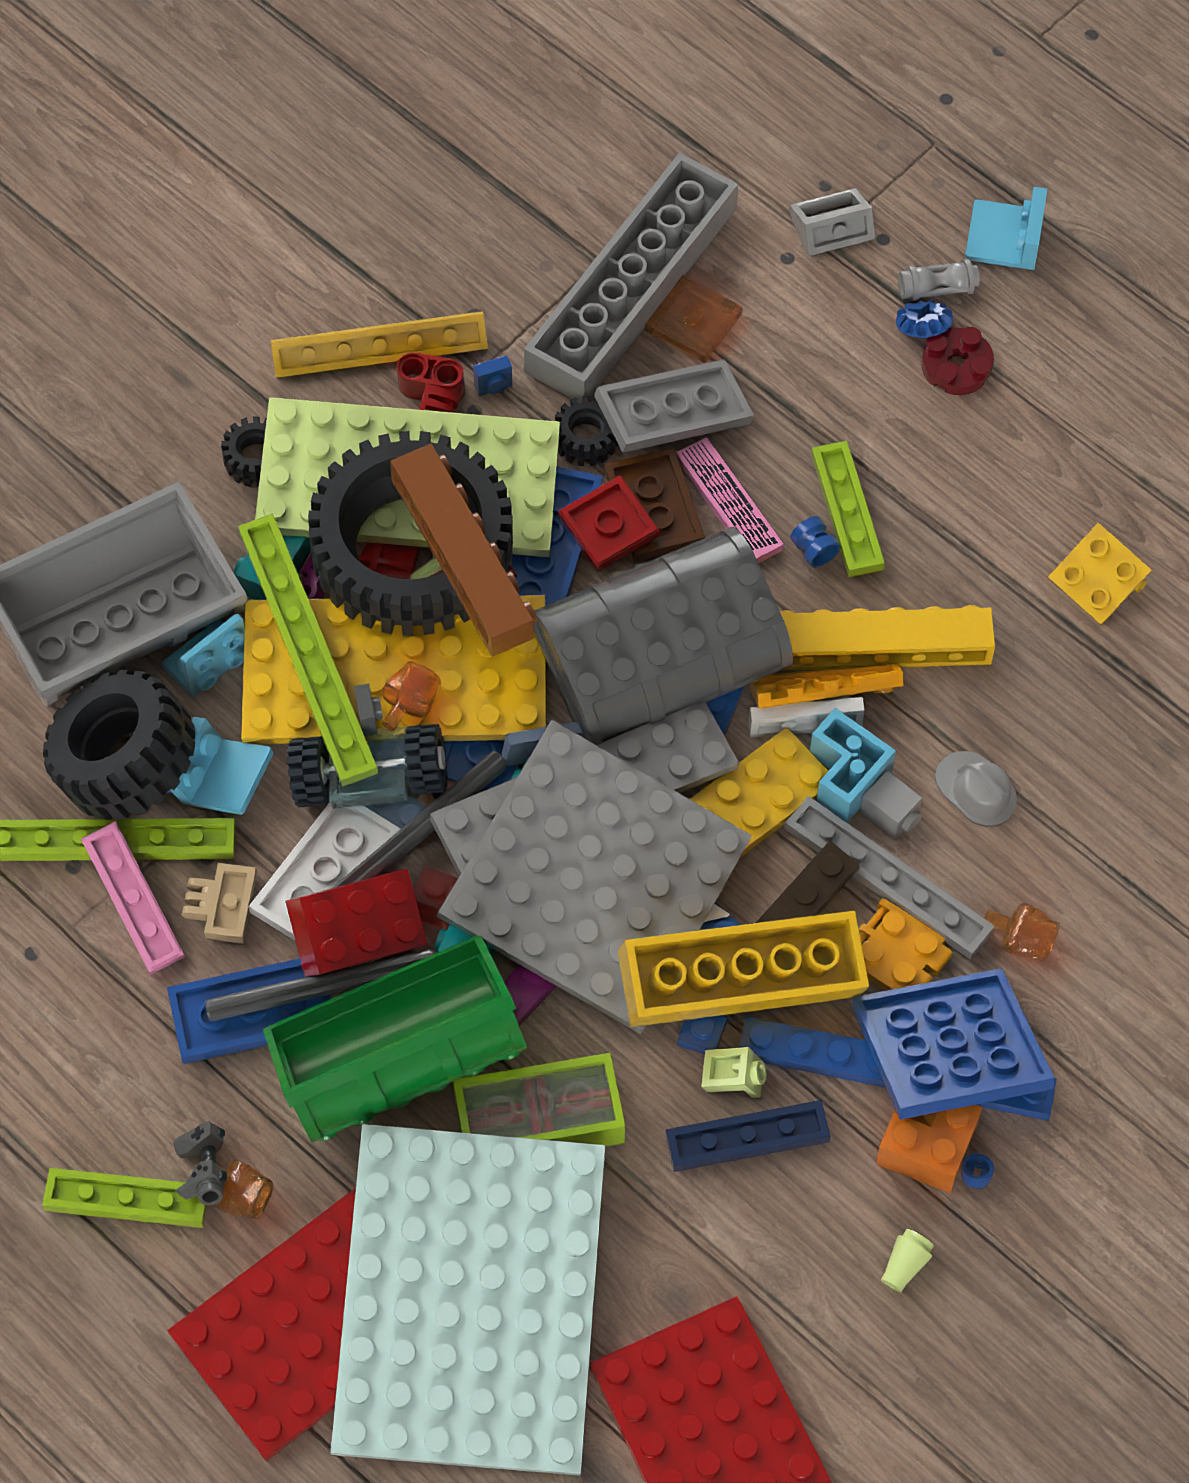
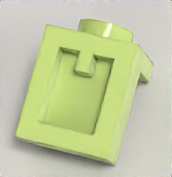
M749 1047L705 1050L701 1087L707 1093L744 1090L751 1098L761 1097L762 1084L765 1083L767 1077L766 1066L763 1060Z

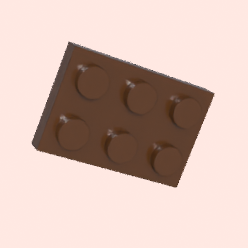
M674 447L604 464V474L607 482L621 475L660 530L659 537L632 552L634 562L666 555L705 539Z

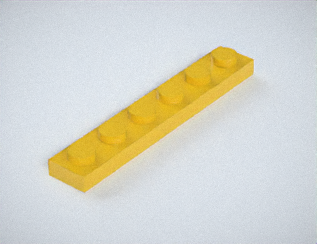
M482 311L270 340L276 378L396 362L407 353L440 356L488 349L485 320Z

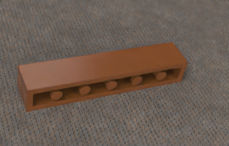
M431 443L390 460L391 478L394 486L451 583L492 657L532 640L533 623L537 622L534 609L528 601L523 602L518 594L520 591L519 585L511 571L506 573L502 567V556L495 542L489 543L484 535L485 527L477 512L472 514L468 508L467 494L460 483L455 485L453 482L451 467L443 454L438 456Z

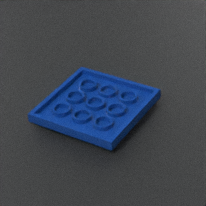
M1002 968L852 997L853 1012L899 1119L1054 1089L1055 1078Z

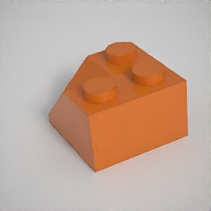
M971 1105L905 1119H899L895 1110L879 1146L876 1164L951 1194L962 1162L966 1157L978 1127L983 1107Z

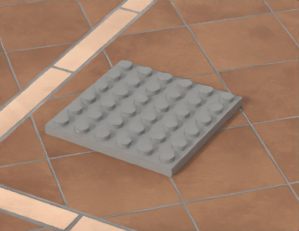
M551 720L439 910L437 917L471 937L481 935L485 944L641 1034L646 1025L630 1027L617 950L628 939L700 930L752 835Z

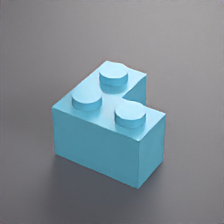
M836 708L812 733L810 752L830 769L819 781L817 802L848 823L861 808L863 795L887 770L890 773L893 771L896 750Z

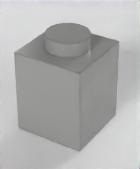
M887 770L863 795L860 813L896 840L904 830L907 833L911 832L921 820L922 797Z

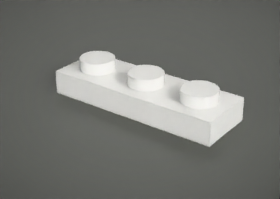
M838 696L832 700H813L763 709L750 707L748 724L750 738L775 736L786 727L793 734L814 732L834 708L862 726L865 711L863 697Z

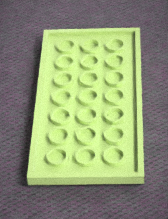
M269 397L255 520L273 513L282 535L310 537L308 514L309 510H311L310 501L313 492L318 493L317 483L321 476L329 479L328 467L334 461L343 467L342 454L351 449L358 456L360 454L359 443L368 439L373 448L379 446V435L389 433L390 441L397 442L400 441L399 431H410V440L419 441L420 431L431 433V442L438 443L440 435L451 437V448L454 450L461 441L469 446V458L478 451L485 457V469L493 465L498 472V482L504 481L507 487V497H510L513 554L549 557L560 422ZM403 500L388 503L373 512L362 525L357 537L358 542L429 547Z

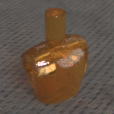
M408 661L384 685L382 698L392 708L382 721V726L393 732L406 714L425 718L432 709L437 689L441 684L439 676L421 664Z
M1021 903L1011 917L992 910H988L984 919L995 926L994 928L1004 931L1002 948L1012 955L1025 958L1046 960L1054 945L1060 927L1059 922L1052 920L1046 913L1027 903Z
M233 1160L225 1170L227 1172V1180L224 1184L223 1198L218 1204L212 1206L232 1216H246L257 1219L262 1215L269 1203L274 1187L273 1182L250 1165L239 1160Z

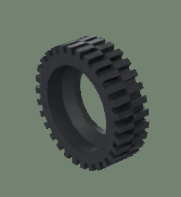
M399 431L400 441L391 442L389 433L379 435V446L374 448L369 439L359 443L360 454L358 456L351 449L342 454L343 467L335 461L328 467L329 479L321 476L317 483L318 493L313 492L310 501L311 510H309L308 523L314 571L316 577L319 576L322 590L324 593L330 591L331 602L337 608L344 603L345 615L352 620L361 613L363 626L372 629L376 620L381 621L383 633L392 634L394 625H401L403 636H413V626L423 625L424 635L434 634V623L441 622L446 631L455 627L454 616L457 614L465 623L470 618L444 572L421 579H398L381 575L361 563L356 549L357 537L362 525L373 512L388 503L402 500L392 482L390 460L432 443L438 456L443 454L448 460L452 471L451 478L455 485L460 483L463 486L469 503L467 506L471 513L477 512L481 517L485 527L484 535L489 543L495 542L502 556L501 565L507 573L509 572V564H511L513 556V515L510 497H507V487L504 481L498 482V472L493 465L485 469V457L478 451L469 458V446L461 441L455 450L452 449L451 437L440 435L438 443L431 442L430 432L420 431L419 441L410 440V431Z

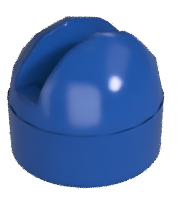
M974 1153L964 1158L961 1167V1178L966 1186L982 1189L992 1180L994 1164L989 1157ZM975 1167L982 1169L980 1177L973 1175Z

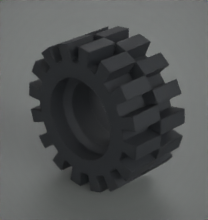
M582 396V403H578L577 398L570 399V407L564 403L561 406V412L557 411L555 421L560 422L558 453L561 457L566 454V461L572 464L576 458L578 459V466H584V460H589L590 466L597 465V458L603 463L608 460V454L611 456L614 454L615 446H618V442L596 398H594L593 403L589 402V396ZM581 424H591L600 429L599 435L590 439L579 438L572 431L574 427Z
M253 416V423H248L247 417L241 419L242 426L239 427L236 423H233L230 426L231 432L226 430L223 435L224 441L221 443L224 466L228 475H233L234 481L240 483L244 478L245 486L251 487L252 481H256L257 487H259L262 458L255 460L247 459L242 456L241 452L249 445H264L267 418H265L263 423H260V417Z

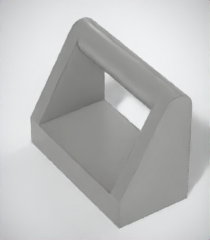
M856 188L789 205L791 218L802 245L809 256L875 239L872 207ZM847 204H851V205H852V206H850V207H846V208H842V209H838V210L826 212V213L819 214V215H815V216H811V217H807V216H806V215H808V214H812V213H816V212H820V211H824V210H828V209L840 207V206L847 205Z

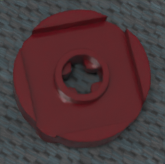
M949 328L941 334L927 338L922 354L921 366L926 380L934 387L937 384L942 388H946L945 393L966 395L979 390L984 385L985 380L991 375L994 354L990 344L982 337L980 330L977 328ZM954 356L965 359L963 366H957L956 362H949V360Z

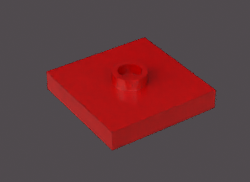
M621 475L558 511V517L597 572L660 536V530Z

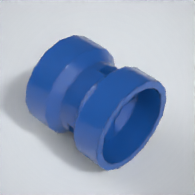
M819 516L809 517L802 521L790 534L792 542L798 549L804 550V558L813 568L828 563L838 554L841 547L833 535L827 534V526Z

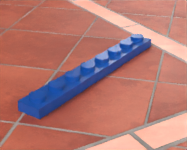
M748 1016L745 1017L739 1048L749 1047L764 1063L886 1088L866 1040ZM1054 1079V1089L976 1105L1049 1121L1057 1079Z

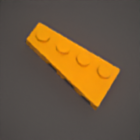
M898 663L771 674L751 683L750 692L758 709L838 696H853L857 693L869 691L873 693H889L894 691V687L904 686L903 671Z

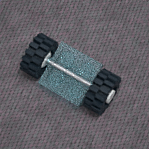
M439 724L410 726L406 729L405 727L377 729L378 734L365 736L376 763L378 774L343 787L331 758L330 761L328 759L329 753L322 736L291 739L287 748L289 755L287 757L289 770L287 771L288 777H290L289 786L290 790H292V798L295 800V805L299 808L328 805L330 803L332 808L335 809L408 801V777L409 786L414 795L445 792L448 780L446 768L448 766L445 757L444 737L442 736Z

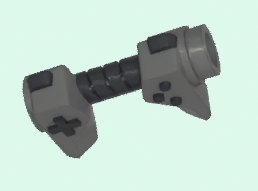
M210 1121L198 1125L196 1128L176 1138L173 1142L176 1154L180 1158L201 1155V1162L196 1166L187 1182L175 1191L186 1200L198 1196L199 1201L204 1205H215L222 1200L224 1184L227 1180V1172L217 1165L216 1153L222 1147L225 1130Z

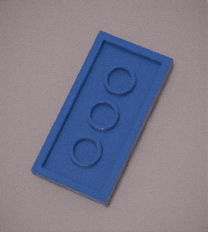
M300 958L167 987L183 1064L267 1046L263 1028L330 1000L331 997L326 995L221 1020H209L205 1002L208 999L305 977Z

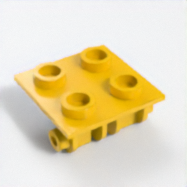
M1097 523L1048 577L1102 625L1133 590L1138 593L1146 586L1147 581L1145 578L1152 570L1101 524Z

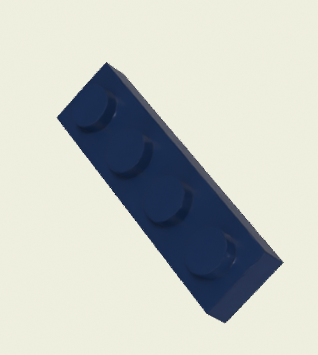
M822 1100L666 1129L665 1131L673 1172L828 1143L831 1137Z

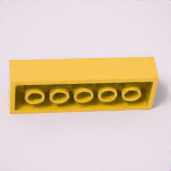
M855 911L628 939L617 950L630 1027L848 999L860 996L869 988Z

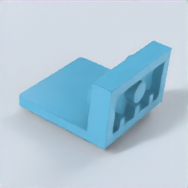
M1033 187L1031 201L1024 200L1023 206L975 200L965 259L1034 270L1048 189Z
M237 613L225 623L219 620L210 624L162 662L163 669L192 698L201 691L209 690L217 682L218 677L230 668L238 667L244 661L245 627L243 618Z
M193 717L191 722L195 727V739H193L195 741L194 755L189 756L191 761L190 767L186 774L182 773L180 776V784L174 791L172 789L170 791L183 805L240 815L244 814L274 752L268 746L222 739L206 718Z

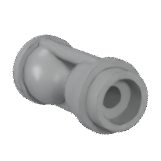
M963 259L961 262L927 267L915 268L914 266H908L906 270L899 271L898 273L900 296L902 299H910L911 302L918 301L919 298L956 293L973 294L974 287L979 286L980 282L977 265H972L969 259Z

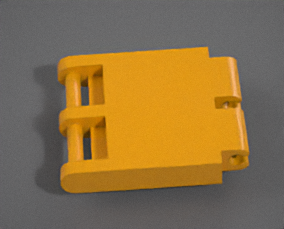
M882 898L877 904V912L867 925L862 924L859 927L868 980L884 991L933 982V977L930 974L938 976L952 957L953 952L944 946L945 938L887 899ZM884 915V917H883L881 923H880V924L878 925V927L874 930L873 928L876 926V924L879 922V920H880V919L882 918V916Z

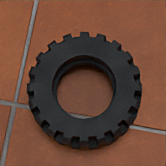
M118 670L117 675L111 672L102 674L99 680L95 682L89 680L82 685L83 689L76 694L72 692L66 698L67 703L64 707L58 708L54 713V722L52 725H48L45 733L47 742L43 743L44 766L51 780L82 812L104 820H111L112 817L115 820L126 819L130 817L131 813L140 815L148 811L147 807L153 803L156 805L166 799L164 795L170 789L174 791L180 784L179 778L182 773H187L191 763L189 756H193L195 750V741L193 740L195 739V727L191 722V716L159 679L153 678L150 674L142 671ZM134 732L129 741L120 750L105 758L108 751L118 740Z

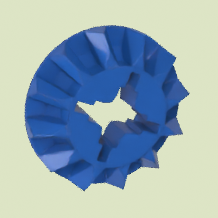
M919 300L916 304L908 303L905 305V308L897 311L896 326L898 330L912 337L928 338L947 331L953 323L952 310L948 309L945 303L936 304L934 300L929 302Z

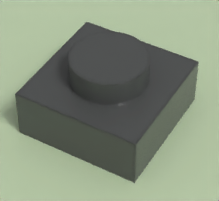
M369 683L354 686L362 732L364 736L378 734L376 720L383 719L379 696L371 697Z

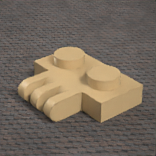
M218 863L215 880L189 878L187 888L197 892H186L184 902L195 906H183L181 915L187 919L206 921L205 939L244 944L250 913L249 905L252 903L257 877L256 867Z

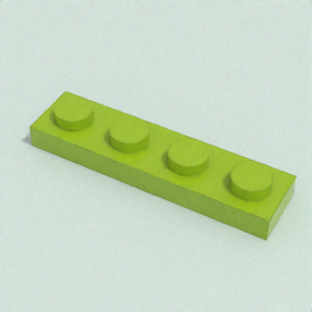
M843 441L812 447V460L836 539L841 545L840 552L848 577L883 571L885 562L848 442Z
M49 1168L42 1203L44 1211L196 1228H204L207 1205L202 1204L198 1196L186 1200L175 1191L186 1182Z

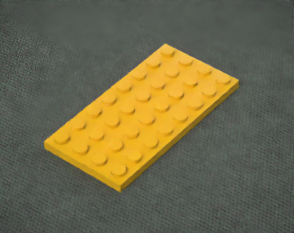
M545 595L520 596L522 601H528L534 610L545 606ZM308 599L360 727L361 723L354 686L369 683L371 697L379 696L383 719L376 720L378 734L365 736L366 741L405 742L404 734H406L405 729L407 727L439 724L444 741L505 740L507 733L546 727V660L534 633L532 640L492 657L471 619L464 623L459 614L454 616L455 627L445 631L442 623L437 622L434 623V634L424 635L423 625L413 626V636H403L401 625H394L392 634L383 633L381 621L376 620L373 628L370 629L362 625L361 613L354 620L346 616L344 603L337 608L331 602V599ZM247 600L248 602L245 603L242 743L289 744L291 739L321 736L267 600Z

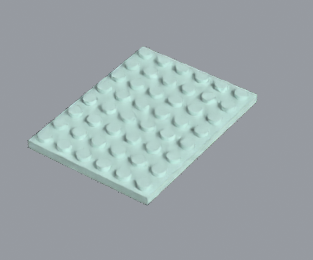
M362 1124L330 1455L580 1476L605 1145Z

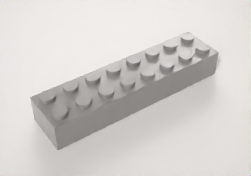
M678 153L524 348V372L571 399L577 398L579 403H582V396H589L590 399L597 387L601 385L737 209L738 183Z

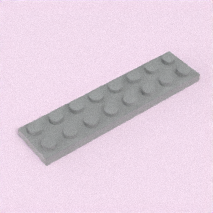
M706 702L692 705L665 716V719L658 722L648 723L597 745L678 793L737 770L739 765L736 756ZM517 778L430 813V821L459 876Z

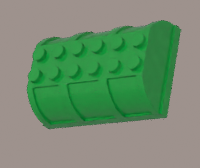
M481 935L474 936L263 1028L283 1095L289 1108L294 1107L312 1143L328 1140L334 1137L338 1131L353 1124H365L379 1113L390 1108H401L417 1096L426 1092L440 1091L449 1082L464 1076L479 1074L486 1066L499 1060L513 1059L520 1055L523 1050L528 1049L513 1013L516 1007Z

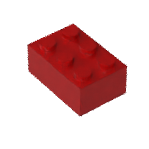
M408 869L386 873L285 901L305 977L320 975L427 945Z

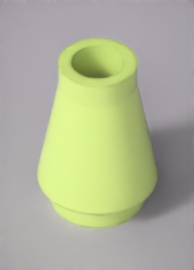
M906 1229L902 1236H897L881 1281L901 1293L909 1281L932 1258L930 1252L934 1245L917 1232Z

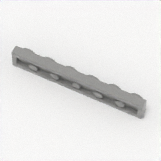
M808 796L785 822L786 831L818 853L831 840L859 864L860 869L853 875V878L944 937L948 945L971 960L992 935L995 927L993 924Z

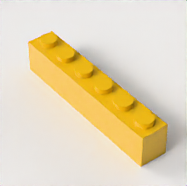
M968 605L962 608L943 609L942 607L931 606L920 610H906L901 607H895L884 611H869L858 608L849 612H832L821 609L813 613L780 611L788 631L793 661L795 663L781 671L834 669L898 663L900 667L992 664L995 640L991 607L980 608L976 605Z

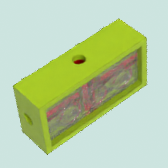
M611 1053L459 1078L453 1081L454 1099L461 1133L605 1145V1147L625 1144V1122Z

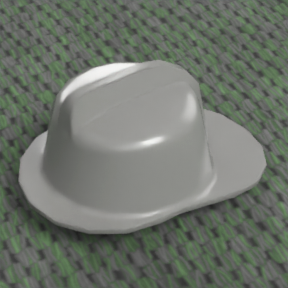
M961 751L944 757L937 765L935 779L938 789L972 822L983 826H998L1007 821L1014 813L1017 804L1016 791L1006 772L997 764L991 763L978 753Z

